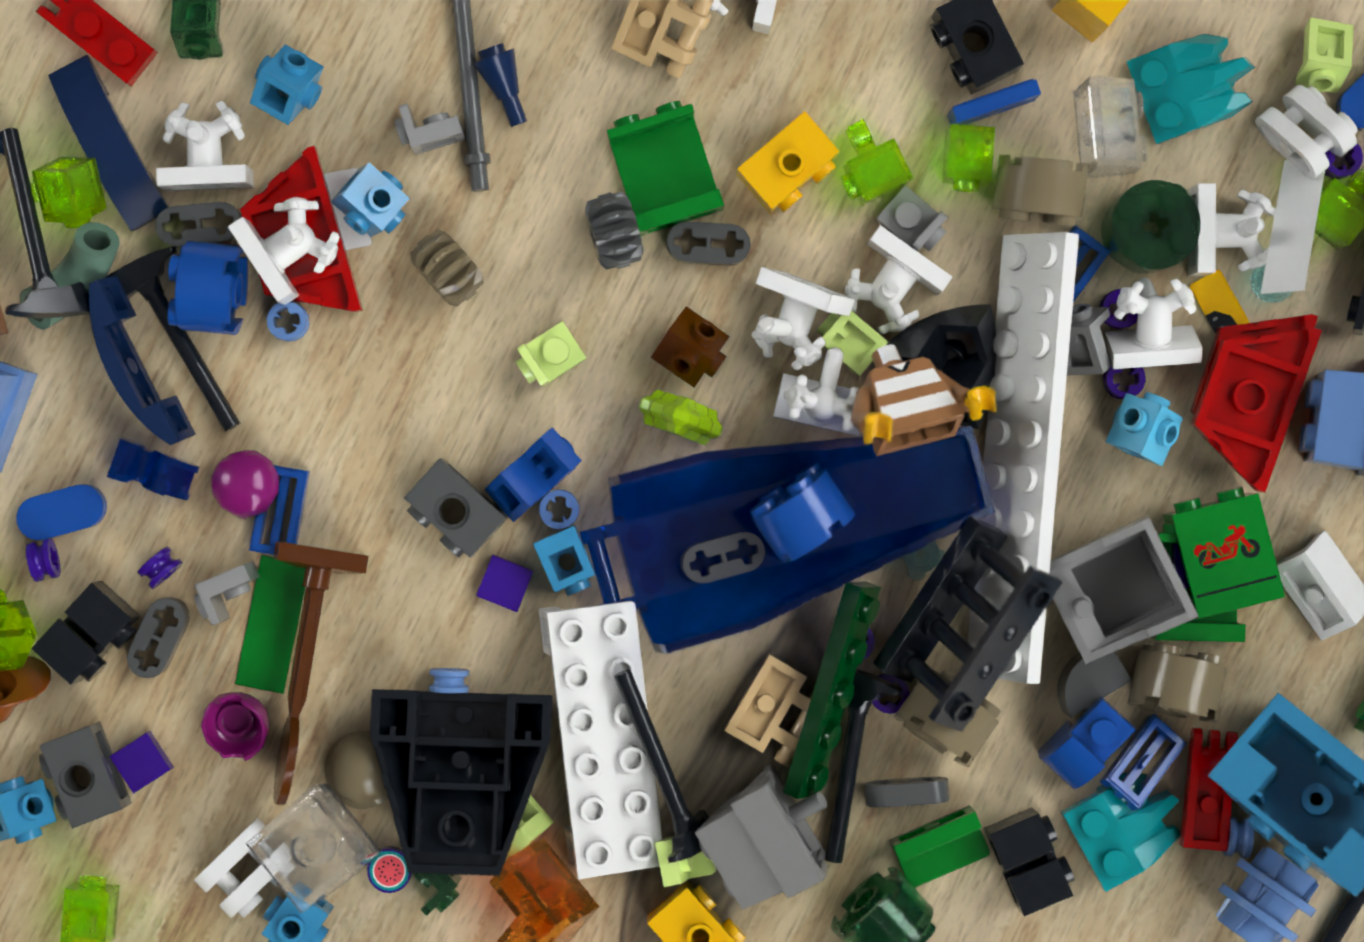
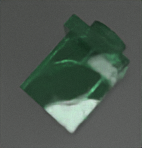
M173 0L170 33L180 58L202 60L223 56V46L219 36L221 0Z
M412 873L425 887L429 888L433 885L437 889L420 909L426 916L434 908L442 913L460 895L455 889L462 879L460 875Z

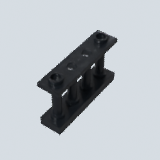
M971 515L873 662L879 670L910 683L916 678L939 700L929 718L933 722L961 732L968 722L973 719L977 709L1063 583L1059 578L1029 565L1024 573L999 552L1008 536L999 528ZM988 566L1014 588L1000 610L974 589ZM963 604L989 626L975 648L949 626ZM939 641L964 663L950 685L925 663Z

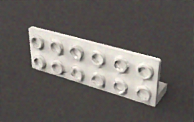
M624 601L566 610L556 606L539 608L543 652L551 656L570 816V825L564 826L569 870L577 879H585L658 867L659 861L655 842L662 840L655 774L614 678V675L630 669L647 708L636 605L632 601Z

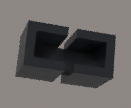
M103 581L91 582L65 611L68 617L64 621L61 618L57 619L31 649L70 685L83 679L90 682L106 666L107 662L103 657L108 653V650L113 645L119 650L134 636L137 629L132 625L141 616Z
M1029 808L984 827L997 861L1005 870L1002 873L1015 904L1024 917L1073 896L1068 883L1075 881V878L1065 856L1057 858L1054 853L1055 850L1051 842L1058 840L1047 815L1040 817L1036 810Z

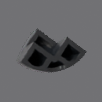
M991 304L957 307L933 314L907 327L886 344L897 347L903 362L920 357L930 359L937 370H941L961 386L968 389L979 386L990 387L991 380L995 377L997 355L994 352L993 343L996 329ZM982 410L981 419L976 421L971 420L969 413L965 412L960 426L979 429L987 410Z

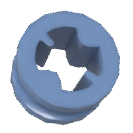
M291 301L286 305L277 303L269 310L267 327L276 338L287 342L296 341L302 338L308 331L310 324L309 316L306 310L299 304ZM288 309L290 314L299 316V325L293 324L297 329L292 333H288L287 329L283 327L278 328L277 318L283 319L280 313Z
M554 490L542 498L539 505V513L542 521L547 526L553 529H564L576 521L579 515V504L572 493L566 490ZM557 496L566 498V506L572 508V513L568 519L565 516L562 517L563 522L552 520L553 513L547 510L549 501L552 500L556 503L555 497Z
M430 669L429 675L434 677V683L429 685V692H469V686H466L464 683L465 677L469 676L468 669Z
M1231 817L1227 852L1223 851L1225 856L1231 857L1237 852L1241 858L1248 859L1250 857L1254 844V830L1248 825L1246 821L1248 818H1244L1242 822H1237L1235 817Z

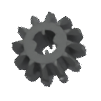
M622 191L614 194L609 192L598 195L596 199L587 201L585 207L587 224L600 265L606 270L616 267L620 269L630 266V263L640 261L643 254L642 239L628 196Z

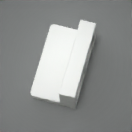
M1326 531L1317 534L1304 549L1277 562L1283 587L1321 641L1355 626L1364 616V584Z

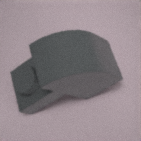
M1079 652L1066 663L1060 674L1057 686L1058 700L1064 714L1073 717L1081 711L1085 713L1101 696L1104 698L1132 681L1116 653L1113 652L1085 664Z

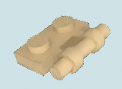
M630 0L611 49L650 68L660 53L670 58L666 72L671 76L680 78L686 65L692 64L697 49L694 46L701 30L707 29L712 18L709 11L714 0H695L693 5H689L681 0ZM673 18L684 23L679 39H672L666 36Z
M768 653L725 726L724 731L761 753L764 752L771 738L782 744L774 759L782 765L789 767L794 757L812 694L808 697L799 692L807 679V675ZM791 704L802 709L791 730L788 731L779 725Z

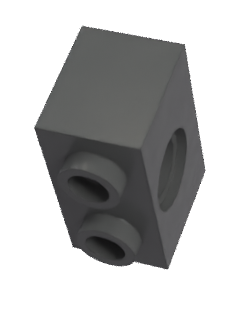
M439 458L404 497L411 504L407 512L425 528L432 523L444 534L440 542L457 557H460L463 553L470 558L473 557L509 518L444 458ZM451 498L459 499L464 504L466 510L463 520L457 524L449 523L442 514L444 503Z
M101 722L39 745L42 754L39 755L41 769L48 779H53L58 795L55 797L57 810L63 820H69L72 829L119 811L132 803L123 778L109 757L113 753ZM76 765L84 766L90 772L91 782L88 787H82L74 780L73 771Z

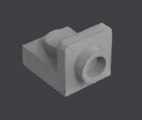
M406 103L399 106L402 118L396 119L395 125L402 146L410 144L411 149L416 155L466 140L458 116L449 117L448 113L435 114L425 118L423 126L417 127L409 105Z
M905 185L875 220L918 252L922 246L930 251L947 231L941 225L948 217L942 211L938 214Z
M1090 304L1073 306L1067 376L1104 374L1111 367L1100 325L1110 317L1108 307L1091 308Z
M254 561L195 584L198 594H195V603L204 619L209 618L212 625L230 619L221 593L224 594L227 601L251 591L248 582L260 578Z

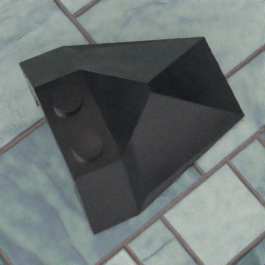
M372 689L370 737L379 761L382 780L394 815L393 819L408 873L500 876L551 741L552 695L435 693L415 690Z

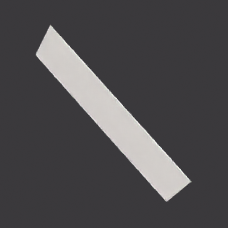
M1284 160L1260 294L1305 291L1325 171L1315 179H1310L1288 160Z

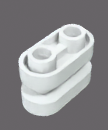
M1296 85L1282 98L1287 109L1286 112L1282 113L1274 107H1269L1255 119L1256 126L1265 140L1310 179H1315L1329 167V161L1325 155L1328 150L1342 157L1357 145L1355 134L1358 132V129L1353 120L1343 112L1338 114L1327 106L1323 95L1313 86L1306 88L1302 85ZM1299 124L1300 126H1302V127H1303L1307 132H1309L1315 139H1312L1311 137H1309V136H1308L1303 130H1301L1297 125Z
M259 818L194 879L205 893L217 884L228 895L219 907L230 918L237 912L245 918L263 900L258 892L269 881L276 887L295 869L289 862L295 854L284 843L273 852L261 840L270 829ZM249 853L260 865L241 883L229 870L243 856Z

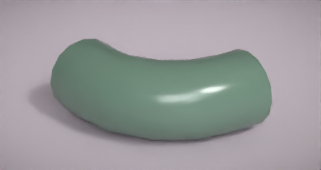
M89 222L81 225L76 230L69 251L51 271L58 287L81 282L89 294L90 283L106 278L120 244L119 237L113 229L101 223ZM32 286L22 290L20 293V303H23L26 296L32 291ZM65 317L27 319L37 328L44 330Z

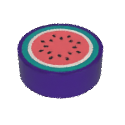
M394 846L378 850L370 859L367 867L370 883L377 890L385 893H394L403 889L412 876V873H408L402 849Z

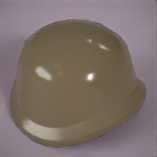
M370 731L352 732L338 739L329 750L325 762L326 781L334 796L343 804L356 809L372 808L389 798L382 780V772L372 744Z

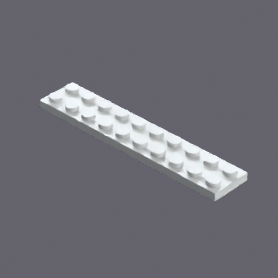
M1069 232L1003 235L995 323L996 336L993 343L994 352L997 355L995 377L990 383V388L995 391L996 412L988 411L978 519L999 528L1008 536L999 552L1024 573L1029 565L1046 573L1050 572L1079 234ZM989 566L974 587L977 592L998 610L1001 609L1014 589ZM1046 609L1042 612L998 679L1026 684H1040ZM971 610L968 643L975 648L989 626Z

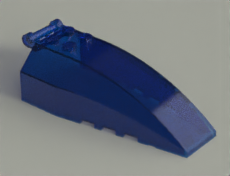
M973 426L959 427L954 437L876 456L873 444H864L863 437L705 451L608 478L613 523L580 531L583 545L588 544L603 600L602 604L624 601L634 602L655 652L668 654L754 629L802 606V604L838 589L864 574L871 573L887 563L906 554L913 553L937 539L944 538L961 530L970 515L981 520L996 513ZM817 462L821 469L825 468L856 515L844 527L839 520L832 525L833 530L831 531L833 536L815 549L793 561L788 558L785 563H781L752 521L750 510L760 503L759 498L768 490L779 484L785 490L796 480L795 475L808 465ZM736 532H749L758 536L764 544L765 556L763 562L758 568L750 572L709 583H697L689 580L681 570L680 560L683 552L687 547L695 543ZM614 536L618 540L632 596L620 598L604 540ZM744 539L738 541V549L726 552L725 554L727 560L740 558L744 564L749 563V555L755 553L754 545H746ZM701 550L695 552L696 560L690 562L691 570H699L701 576L707 574L706 568L708 565L720 562L719 556L706 557L703 556Z

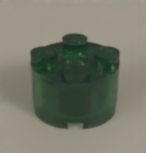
M1163 180L1144 181L1121 193L1109 206L1101 227L1103 244L1111 251L1109 256L1130 271L1139 274L1156 273L1180 263L1196 248L1201 227L1200 215L1195 202L1181 185ZM1148 221L1156 223L1158 231L1155 233L1152 231L1145 232L1143 224Z
M889 867L887 869L890 875L883 878L877 872L851 892L841 905L846 910V913L841 921L834 916L831 929L843 942H926L936 929V926L931 922L934 912L933 907L897 868Z

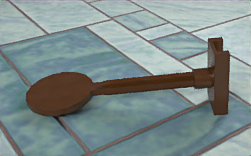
M275 542L273 559L295 567L305 568L302 586L306 587L287 696L289 714L282 732L275 771L273 799L276 805L286 804L293 780L299 740V715L307 697L324 590H329L331 573L366 574L369 556Z

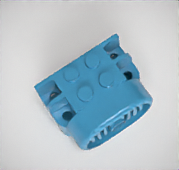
M1277 693L1210 772L1208 777L1222 787L1226 794L1237 802L1242 810L1250 815L1246 821L1254 831L1268 842L1274 837L1285 847L1283 849L1284 855L1305 872L1309 867L1313 868L1325 878L1328 877L1335 884L1346 889L1356 897L1364 888V760L1286 698ZM1313 797H1320L1323 799V803L1315 806L1310 800Z

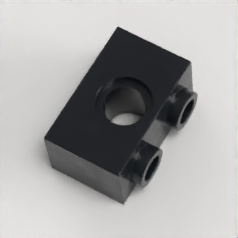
M952 0L936 8L932 15L934 23L930 24L932 35L940 48L947 47L954 61L950 64L951 72L957 84L961 88L967 86L971 95L1018 72L1024 65L992 0ZM969 32L980 35L984 41V50L980 52L969 51L963 44V35Z

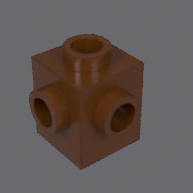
M686 306L650 358L695 388L704 373L712 378L727 357L720 350L730 336Z

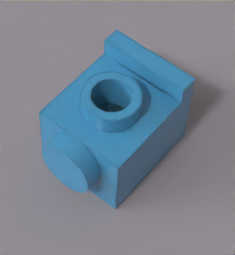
M576 525L533 543L554 593L564 589L566 595L569 596L592 586L588 578L596 575V571ZM568 553L575 557L576 565L572 570L561 568L559 559L563 554Z

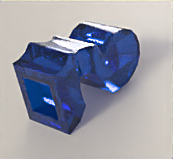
M123 437L119 440L107 477L125 483L137 481L142 484V487L151 492L189 500L190 493L188 492L194 474L198 473L200 467L160 450H148L143 444Z

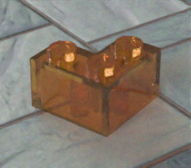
M544 838L510 856L505 861L500 876H493L489 881L491 886L516 915L515 920L497 942H570L600 907Z

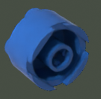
M187 241L185 245H182L180 255L171 256L168 271L169 281L176 282L175 299L172 298L168 307L169 325L178 326L179 329L229 335L238 334L243 318H235L236 310L240 305L246 306L248 294L247 257H239L244 252L241 246Z
M817 462L808 465L795 475L796 480L785 490L781 484L768 490L759 498L760 503L750 510L752 521L781 563H785L788 558L793 561L815 549L833 536L831 531L833 530L832 525L839 520L844 527L856 515L825 468L821 469Z

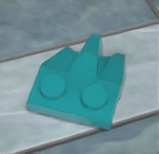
M1202 34L1168 44L1126 61L1156 144L1164 143L1197 129L1229 119L1253 102L1247 93L1235 92L1233 87L1236 81L1256 67L1246 57L1223 61L1221 54L1228 46V38Z
M1122 773L1119 779L1122 781L1127 773ZM1140 774L1130 789L1134 793L1145 780L1147 774ZM1102 784L1096 788L1097 792L1061 811L1064 820L1105 892L1147 870L1180 837L1181 832L1175 825L1165 826L1161 821L1180 801L1168 790L1147 797L1139 809L1132 811L1126 806L1128 802L1124 798L1118 799L1113 794L1114 789L1110 786L1105 787Z

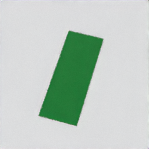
M261 555L258 569L260 578L256 579L235 682L236 685L284 694L305 592V586H302L305 568L295 567L275 560L273 557Z

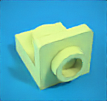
M1310 17L1304 32L1303 64L1296 75L1295 85H1302L1306 88L1313 86L1319 92L1337 93L1352 68L1354 25Z
M851 311L850 316L831 313L816 330L825 340V345L821 349L828 351L833 347L839 348L843 353L842 364L858 377L873 361V352L888 343L885 338L853 311Z
M562 321L526 345L523 344L518 347L517 350L522 357L515 362L529 384L537 379L539 384L544 387L587 358Z
M531 795L504 866L525 850L554 823Z
M674 836L665 837L655 842L664 887L682 884L688 879L712 875L716 872L714 863L702 851L688 859L669 863L668 856L673 850L672 838Z

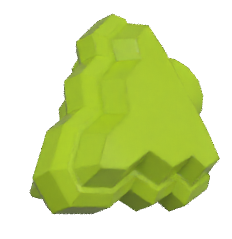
M656 389L650 396L641 398L638 405L640 413H643L644 424L704 446L712 439L721 437L724 429L719 422L716 410L710 409L687 397L677 396Z

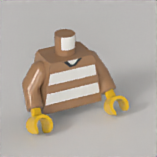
M885 345L872 354V360L876 368L868 372L863 387L856 392L851 423L863 434V443L873 444L876 456L954 437L964 418L965 412H968L970 419L974 421L981 419L982 410H988L992 413L996 412L995 391L986 386H979L973 389L963 387L941 370H937L931 360L925 357L903 362L895 345Z

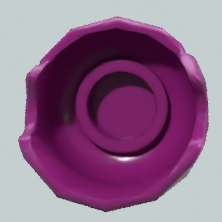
M243 450L229 454L216 465L211 476L212 494L220 508L239 519H247V517L267 512L279 491V474L272 461L255 450Z
M229 692L218 695L209 703L204 710L201 728L206 743L219 753L222 758L235 757L243 758L244 761H247L264 747L270 729L267 709L259 699L243 692Z

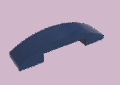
M85 55L49 74L48 76L56 96L82 149L129 229L133 232L156 220L159 213L165 208H169V205L157 186L152 173L146 169L108 97L110 94L90 57Z
M112 276L90 283L89 311L95 343L105 370L122 400L152 433L169 445L196 435L177 395L163 400L160 399L123 325V322L137 315L118 277Z

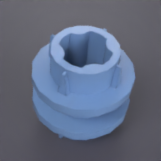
M1263 846L1251 863L1240 857L1235 865L1247 872L1248 875L1237 891L1222 883L1218 891L1227 896L1216 914L1217 920L1247 942H1281L1284 937L1291 942H1295L1298 935L1288 929L1286 925L1297 909H1300L1312 918L1316 909L1307 903L1319 886L1316 883L1317 880L1270 847L1265 848Z

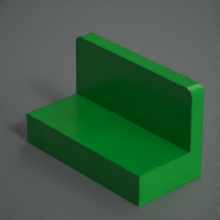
M970 805L889 840L907 883L911 888H916L990 855V850L981 832V823L975 810Z

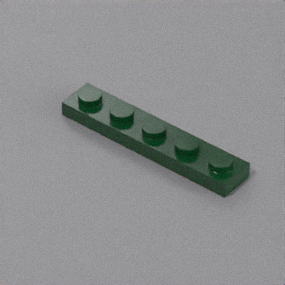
M867 581L846 582L783 790V793L796 799L807 798L820 792L827 783L829 777L827 765L831 752L837 746L841 737L842 729L840 722L844 709L853 698L854 685L852 683L857 666L862 663L866 655L867 643L865 640L869 626L876 619L879 612L880 602L878 597L881 590L880 586Z

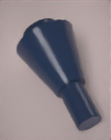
M501 43L479 51L481 60L473 64L496 98L501 100L510 126L513 127L526 122L527 118L518 97L519 85L515 49L506 51L504 44Z

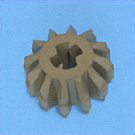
M437 229L430 236L426 235L417 243L418 246L410 252L413 265L449 305L457 307L463 301H468L477 293L476 290L484 284L482 272L458 243L445 231Z

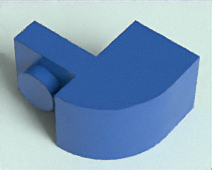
M552 427L522 456L503 470L484 490L512 522H515L566 478L582 460L576 455L570 442L561 437Z
M1101 696L1074 724L1067 720L1038 750V755L1072 789H1077L1106 767L1104 762L1136 730L1125 717Z

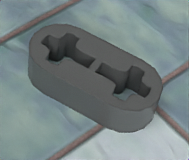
M226 202L172 206L165 208L159 213L155 229L159 238L171 246H182L187 241L225 242L234 238L228 226L226 227V234L219 235L218 228H203L202 219L215 218L216 210L223 209L225 216H233L234 222L240 219L241 215L235 206ZM179 213L180 220H195L196 229L183 230L181 233L182 238L175 239L173 232H166L164 228L165 223L172 221V214Z
M680 222L673 226L667 237V248L671 256L679 262L691 264L737 265L747 257L751 246L750 237L747 232L734 224ZM683 231H692V238L695 240H706V247L694 246L691 248L690 254H682L681 246L674 245V238H681ZM727 233H733L737 242H743V249H737L734 257H727L725 249L711 247V241H724Z
M736 532L702 541L687 547L683 552L680 560L681 570L689 580L697 583H709L750 572L758 568L763 562L765 547L758 536L749 532ZM744 539L746 545H754L755 553L749 555V563L744 564L740 558L727 560L725 554L726 552L738 549V541ZM700 550L703 556L711 557L718 555L720 560L718 563L708 565L706 568L707 574L701 576L699 570H691L690 562L696 560L695 552Z
M173 597L162 598L152 603L148 608L127 655L128 666L137 676L143 678L155 677L165 672L170 665L190 619L189 610L181 600ZM172 606L174 608L173 616L179 619L178 624L168 625L163 635H161L158 631L163 623V619L157 616L158 611L167 610ZM154 640H156L159 644L154 656L160 659L159 664L150 665L146 669L143 667L144 659L139 656V652L149 650Z
M947 777L885 779L864 783L865 801L868 807L926 805L949 801Z

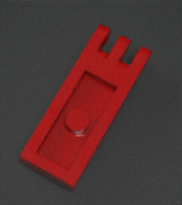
M50 0L60 8L55 15L50 9L42 5L35 11L130 87L158 54L155 49L93 0H66V2L64 0Z
M1202 728L1191 729L1180 845L1183 848L1227 852L1232 798L1208 775L1238 741L1237 732L1227 731L1224 748H1220L1221 735L1219 730H1209L1207 747L1202 746Z

